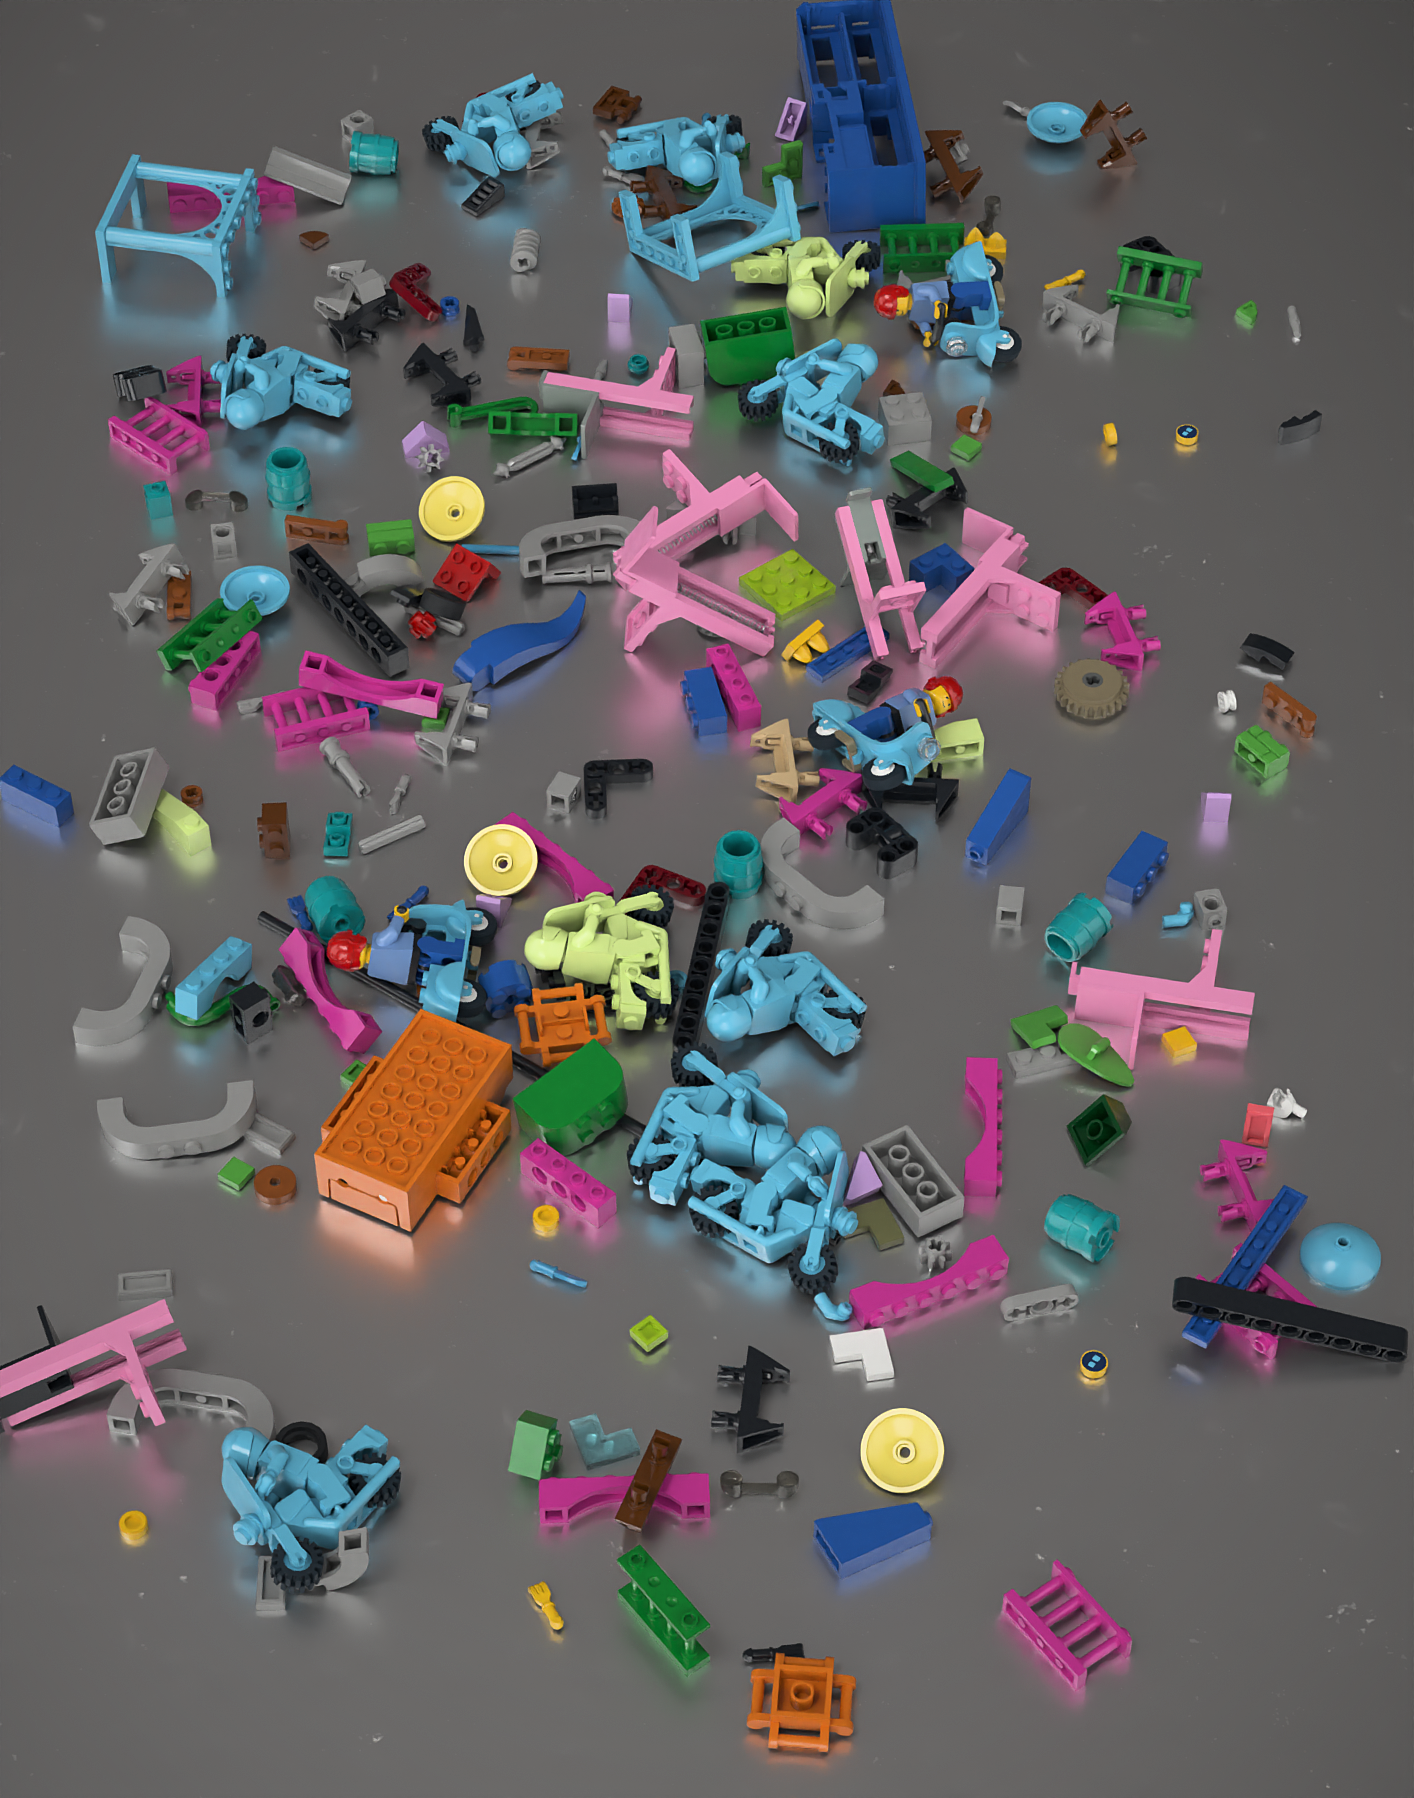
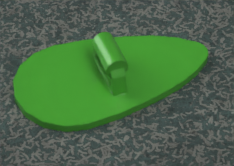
M1069 1023L1059 1030L1057 1040L1061 1049L1076 1062L1115 1084L1125 1087L1133 1085L1134 1078L1130 1069L1120 1055L1112 1048L1107 1037H1101L1090 1027L1077 1023Z

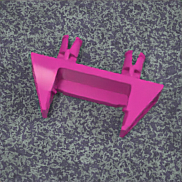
M201 356L189 359L166 371L167 383L188 385V401L177 402V404L171 405L166 404L165 406L175 410L176 413L202 428V416L204 413H220L221 399L203 400V387L206 384L221 383L212 380L210 372L204 371Z
M1116 591L1085 612L1084 623L1085 625L1091 623L1108 625V630L1115 645L1113 648L1101 649V661H1108L1111 665L1129 670L1142 671L1143 652L1159 651L1161 648L1160 640H1158V636L1144 638L1143 640L1136 637L1129 620L1146 619V609H1143V604L1127 609L1124 608Z
M820 768L819 780L823 781L826 785L804 800L799 806L793 802L789 803L781 796L779 798V809L782 817L800 830V836L809 829H812L822 839H826V834L830 836L833 832V827L823 821L828 815L842 805H847L857 815L860 814V810H866L867 802L857 796L861 793V774Z
M1222 1139L1220 1140L1218 1151L1220 1162L1200 1165V1174L1204 1176V1182L1220 1177L1228 1179L1238 1203L1218 1206V1216H1222L1221 1222L1242 1217L1246 1220L1252 1232L1274 1199L1257 1201L1243 1170L1251 1168L1255 1164L1266 1163L1267 1151Z

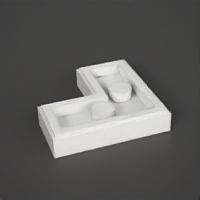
M883 1328L829 1335L835 1363L862 1359L867 1381L894 1378V1368Z

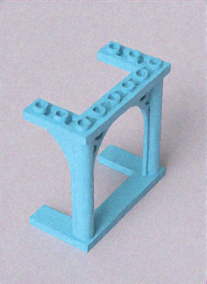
M725 151L719 154L721 174L717 186L703 204L691 211L680 215H673L670 219L644 229L642 228L636 194L626 189L618 193L630 251L693 282L700 279L699 273L764 247L785 239L793 242L801 239V226L796 213L797 204L793 196V183L791 179L780 174L772 177L777 200L776 209L743 195V180L740 177V163L737 156ZM726 219L746 220L757 226L756 230L747 238L701 256H695L691 230L714 221ZM674 237L676 249L662 242Z
M132 154L95 231L102 282L111 283L117 271L113 246L177 254L200 265L213 279L216 285L217 297L225 298L228 291L233 287V278L230 277L231 261L228 260L229 246L235 240L236 230L240 229L241 219L244 217L246 232L254 233L257 224L261 223V212H258L260 197L256 192L258 179L255 178L254 169L246 168L244 174L141 162L140 155ZM144 179L203 187L213 192L222 204L219 216L211 224L190 233L168 234L117 227L130 199L133 217H142L147 207ZM214 233L216 236L215 238H208L205 234Z

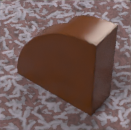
M309 231L300 234L299 239L300 242L315 250L329 241V234L321 231Z
M891 380L883 392V397L905 394V392L900 387V383Z

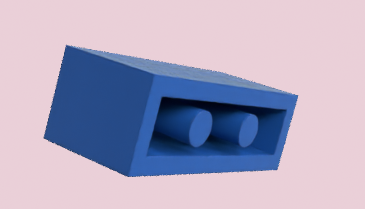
M712 667L684 671V681H681L680 685L682 695L687 696L685 699L687 711L692 712V727L697 728L699 737L726 733L727 713Z
M13 765L0 777L2 800L58 828L74 814L70 792L16 765Z
M1141 831L1108 874L1105 893L1130 905L1137 897L1140 898L1145 891L1146 884L1155 879L1158 868L1166 864L1169 853H1167L1168 842Z

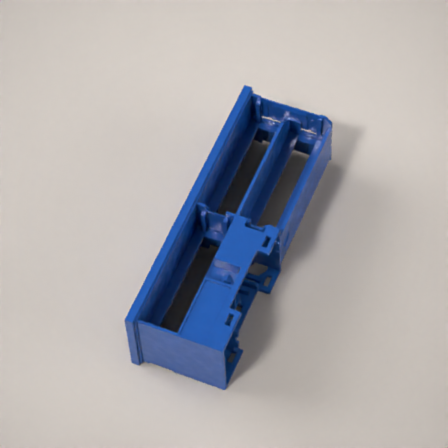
M841 0L819 3L803 2L796 9L797 59L799 61L812 130L816 163H826L824 175L827 176L825 193H828V201L824 202L829 232L879 229L880 225L926 224V161L891 1ZM868 22V24L852 25V23ZM835 25V27L811 29V27ZM869 57V59H875L880 84L867 85L866 79H861L857 58ZM834 60L838 86L824 87V83H820L816 61ZM886 135L887 141H893L897 160L896 166L879 165L873 136ZM829 139H834V143H829ZM819 152H824V156H820Z

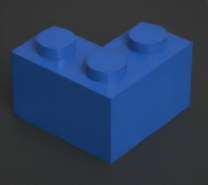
M944 543L910 561L909 581H916V583L924 582L926 592L941 585L949 593L953 594L974 571V567L948 544Z

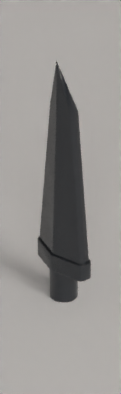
M467 304L463 345L470 346V350L476 352L479 349L478 344L484 341V335L475 308Z

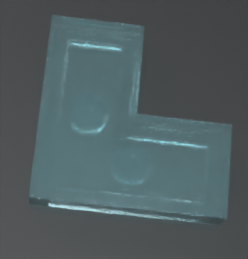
M596 1413L569 1421L570 1429L587 1471L640 1455V1448L632 1428L604 1435Z

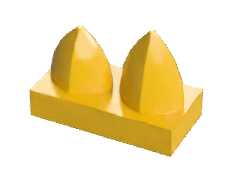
M975 227L965 237L964 246L981 241L985 255H990L996 259H1006L1007 239H1004L998 232L993 233L989 238H983L980 230Z
M817 619L786 646L781 656L787 662L794 657L803 663H810L812 661V654L807 645L821 653L830 650L826 638L821 633L824 625Z

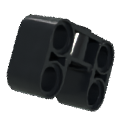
M1144 236L1123 245V247L1175 257L1156 238L1151 236ZM1136 265L1130 266L1129 272L1136 271L1138 269H1141L1142 267ZM1154 269L1151 271L1146 288L1148 293L1158 294L1163 277L1161 270ZM1175 273L1172 275L1168 290L1181 284V274Z
M153 365L141 366L113 374L117 396H125L126 401L140 400L167 392L162 370L153 367Z
M869 808L847 822L845 843L849 849L855 851L862 850L873 843L881 847L877 852L876 872L879 877L892 879L916 865L918 841L882 808Z

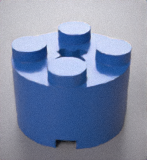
M515 960L500 961L489 966V971L485 975H483V972L479 975L478 983L486 991L487 1000L485 1006L492 1014V1017L501 1018L506 1013L513 1012L514 1007L518 1004L531 1006L533 986L527 968L523 963L521 966Z

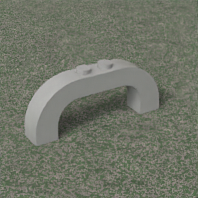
M601 515L535 528L524 535L520 541V571L524 578L546 574V556L556 552L602 544L624 546L625 539L640 521L625 516Z
M784 817L767 829L760 844L763 857V879L774 890L775 894L790 903L794 910L801 912L814 923L832 929L860 928L884 915V898L868 885L852 895L835 897L822 892L790 866L784 858L799 848L800 830Z
M133 916L127 917L119 933L121 948L123 951L140 954L146 957L148 961L129 999L122 1006L110 1011L81 1008L73 1024L75 1043L89 1046L118 1044L138 1034L149 1023L155 1009H158L161 1005L164 991L170 987L173 970L169 941L158 926L145 919Z
M253 1080L227 1083L228 1098L225 1107L214 1117L205 1120L140 1127L127 1120V1111L123 1097L97 1100V1114L105 1139L119 1153L135 1159H168L175 1156L196 1155L198 1153L216 1151L236 1142L245 1134L254 1121L257 1111V1099Z
M165 1368L148 1371L159 1405L163 1403H178L233 1412L245 1419V1427H253L270 1441L275 1440L276 1428L272 1406L264 1393L251 1383L227 1377L223 1374L200 1373L197 1370L188 1371ZM126 1383L114 1396L107 1412V1420L110 1431L137 1435L142 1418L144 1417L139 1404L143 1400H136L129 1383Z

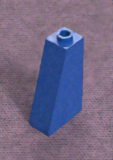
M1013 769L1007 771L966 839L965 857L987 866L1028 812L1031 777Z
M918 1502L817 1519L814 1521L813 1537L842 1580L930 1540L933 1521L930 1514L926 1510L923 1511Z

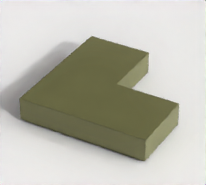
M884 1198L848 1209V1212L854 1211L857 1214L858 1226L852 1234L848 1233V1235L843 1236L844 1239L869 1231L879 1250L904 1243L905 1237Z

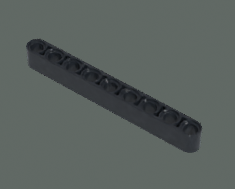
M723 882L711 883L707 888L673 1034V1052L678 1053L677 1048L681 1046L684 1049L685 1043L688 1042L690 1046H694V1042L699 1044L705 1010L716 969V956L720 951L729 911V887Z
M1179 1277L1174 1280L1172 1308L1180 1313L1389 1362H1402L1407 1359L1408 1331L1405 1328L1191 1277Z

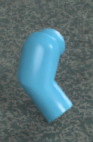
M1182 902L1179 905L1180 910L1177 914L1162 916L1163 928L1185 926L1194 916L1193 904L1191 902Z
M821 1292L814 1297V1301L826 1318L845 1321L850 1318L853 1308L848 1302H841L839 1305L832 1304L825 1292Z

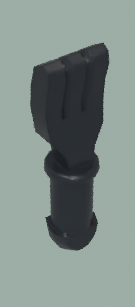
M797 1643L781 1645L778 1648H749L743 1652L742 1657L747 1662L762 1660L773 1661L776 1658V1653H785V1656L802 1658H805L803 1644Z

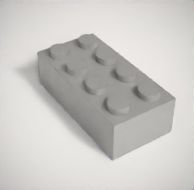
M155 747L114 756L89 823L90 828L103 845L145 837L169 770L168 764Z
M908 1125L863 1145L862 1152L867 1154L883 1184L880 1190L918 1238L963 1217V1194Z

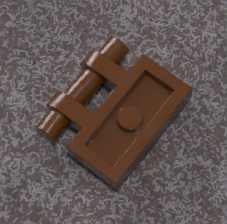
M611 86L594 105L593 114L612 119L616 115L618 116L617 122L623 124L631 118L632 112L640 107L642 98L639 95H636L634 98L630 97L628 90Z

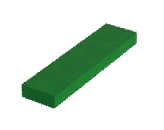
M909 450L890 459L892 467L935 493L954 484L951 475Z

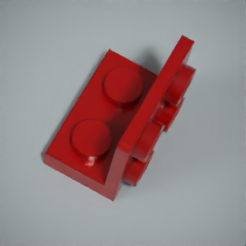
M456 543L434 577L433 583L465 602H469L484 578L487 579L490 576L497 580L501 572L490 562Z

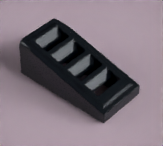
M489 176L462 203V209L475 216L480 215L505 197L504 184Z

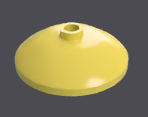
M459 476L446 477L432 484L424 493L419 505V518L423 528L433 538L445 542L458 541L472 534L480 525L485 512V501L480 489L469 479ZM456 512H460L457 517H454Z
M506 824L489 826L477 833L468 844L464 856V868L470 882L482 893L491 894L492 896L506 897L524 889L533 879L538 865L537 850L531 838L523 830ZM502 862H507L506 868H500Z
M899 1408L887 1411L871 1422L863 1435L860 1452L863 1467L874 1483L887 1491L904 1494L918 1491L934 1480L942 1467L945 1448L942 1435L930 1418L916 1410ZM905 1448L910 1449V1455L907 1458L901 1456V1452Z

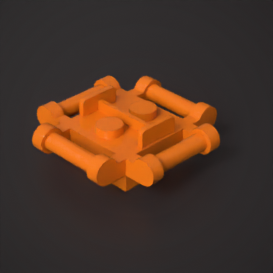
M574 983V986L545 990L533 988V1005L518 1004L514 1007V1015L518 1018L521 1043L519 1044L520 1052L523 1055L540 1054L543 1068L551 1067V1064L563 1062L594 1038L602 1046L612 1042L604 1012L606 1005L605 997L603 995H594L590 999H584L582 983ZM576 997V1000L541 1004V1000ZM594 1010L598 1031L596 1035H590L587 1011ZM534 1017L538 1042L531 1041L528 1018Z
M776 1653L774 1670L754 1669L751 1671L750 1681L753 1683L751 1713L747 1716V1726L751 1729L770 1727L769 1748L777 1749L778 1746L815 1748L819 1749V1752H828L829 1732H836L841 1736H849L853 1733L851 1709L852 1694L856 1689V1678L850 1675L833 1674L834 1657L826 1656L825 1659L788 1657L785 1656V1653ZM767 1683H773L771 1714L762 1713L764 1687ZM832 1688H839L841 1690L839 1719L830 1718ZM779 1728L820 1731V1737L779 1734Z

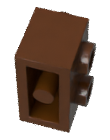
M287 802L262 803V817H257L258 832L263 833L259 834L260 849L265 850V858L290 857V828Z

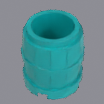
M353 131L352 148L349 157L350 172L358 173L360 171L372 175H391L396 173L399 140L381 134H363V132Z
M282 447L271 452L266 461L265 480L268 484V501L272 502L273 507L283 511L297 510V506L302 504L304 506L308 505L312 499V486L310 484V470L305 455L293 447Z
M736 830L724 834L716 845L714 882L727 884L729 895H732V899H747L754 896L763 883L761 845L757 838L747 831Z
M324 876L310 884L305 894V904L309 917L315 924L316 931L321 939L328 943L334 934L340 931H347V929L352 930V935L360 934L366 922L365 916L363 915L362 908L356 902L355 895L345 882L334 876Z
M1077 893L1068 903V906L1060 911L1046 928L1044 935L1046 945L1051 952L1063 961H1078L1096 946L1101 937H1105L1113 928V924L1110 925L1109 922L1112 916L1108 909L1095 897L1091 900L1084 897L1086 893Z
M1072 1194L1059 1196L1050 1207L1044 1222L1045 1232L1051 1239L1068 1250L1082 1254L1083 1258L1093 1263L1094 1260L1097 1262L1101 1261L1107 1255L1115 1241L1111 1239L1113 1230L1118 1232L1120 1227L1118 1215L1108 1210L1104 1211L1094 1205L1093 1202Z

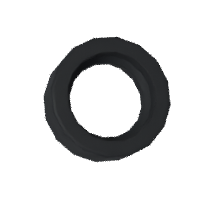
M425 588L419 606L434 615L459 621L466 602L445 591Z
M303 1421L295 1422L282 1428L276 1435L275 1440L286 1445L296 1440H311L318 1446V1450L312 1456L318 1459L319 1463H326L328 1458L326 1435L317 1425Z

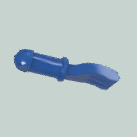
M420 886L410 898L406 899L405 903L399 906H405L409 909L416 906L424 897H427L429 888L427 886ZM394 911L387 916L389 920H392L394 917Z
M302 896L288 898L289 908L296 915L297 920H299L301 929L312 931L313 923L308 918Z

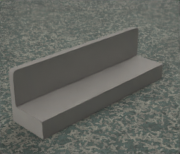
M276 146L272 148L264 171V176L340 205L343 204L352 175Z

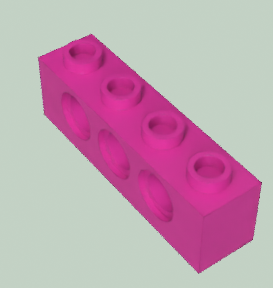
M247 632L203 672H199L196 678L191 680L188 688L191 695V703L215 711L218 710L261 651L259 633Z
M729 643L706 649V667H712L723 703L738 732L760 727L761 705Z
M539 1138L520 1153L521 1173L598 1229L616 1214L615 1192Z

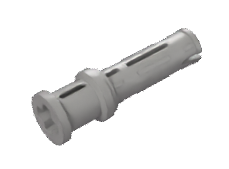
M607 562L605 565L587 563L585 567L548 569L546 574L542 575L543 584L586 581V583L593 584V581L605 580L608 583L612 582L611 562Z
M336 737L325 739L320 744L319 750L329 758V764L332 768L338 769L358 797L361 798L362 794L364 797L368 795L371 790L370 786L350 762L348 752L342 750L339 746V740Z

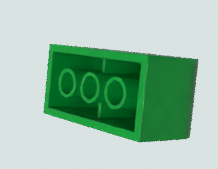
M786 307L700 321L709 374L720 384L734 385L746 384L757 379L761 381L768 380L777 376L776 366L780 360L785 358L795 359L792 329Z
M595 1038L512 1098L518 1124L533 1141L539 1138L563 1156L575 1153L584 1145L591 1144L596 1136L603 1131L611 1129L625 1114L628 1107V1097L621 1065Z

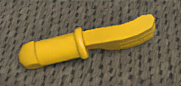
M1077 270V272L1065 276L1063 279L1046 284L1044 288L1048 290L1071 285L1080 279L1083 280L1086 273L1084 270Z
M542 1581L539 1584L528 1587V1591L533 1599L542 1607V1612L548 1617L551 1627L556 1630L561 1629L564 1621L557 1612L554 1602L551 1601V1593L546 1583Z

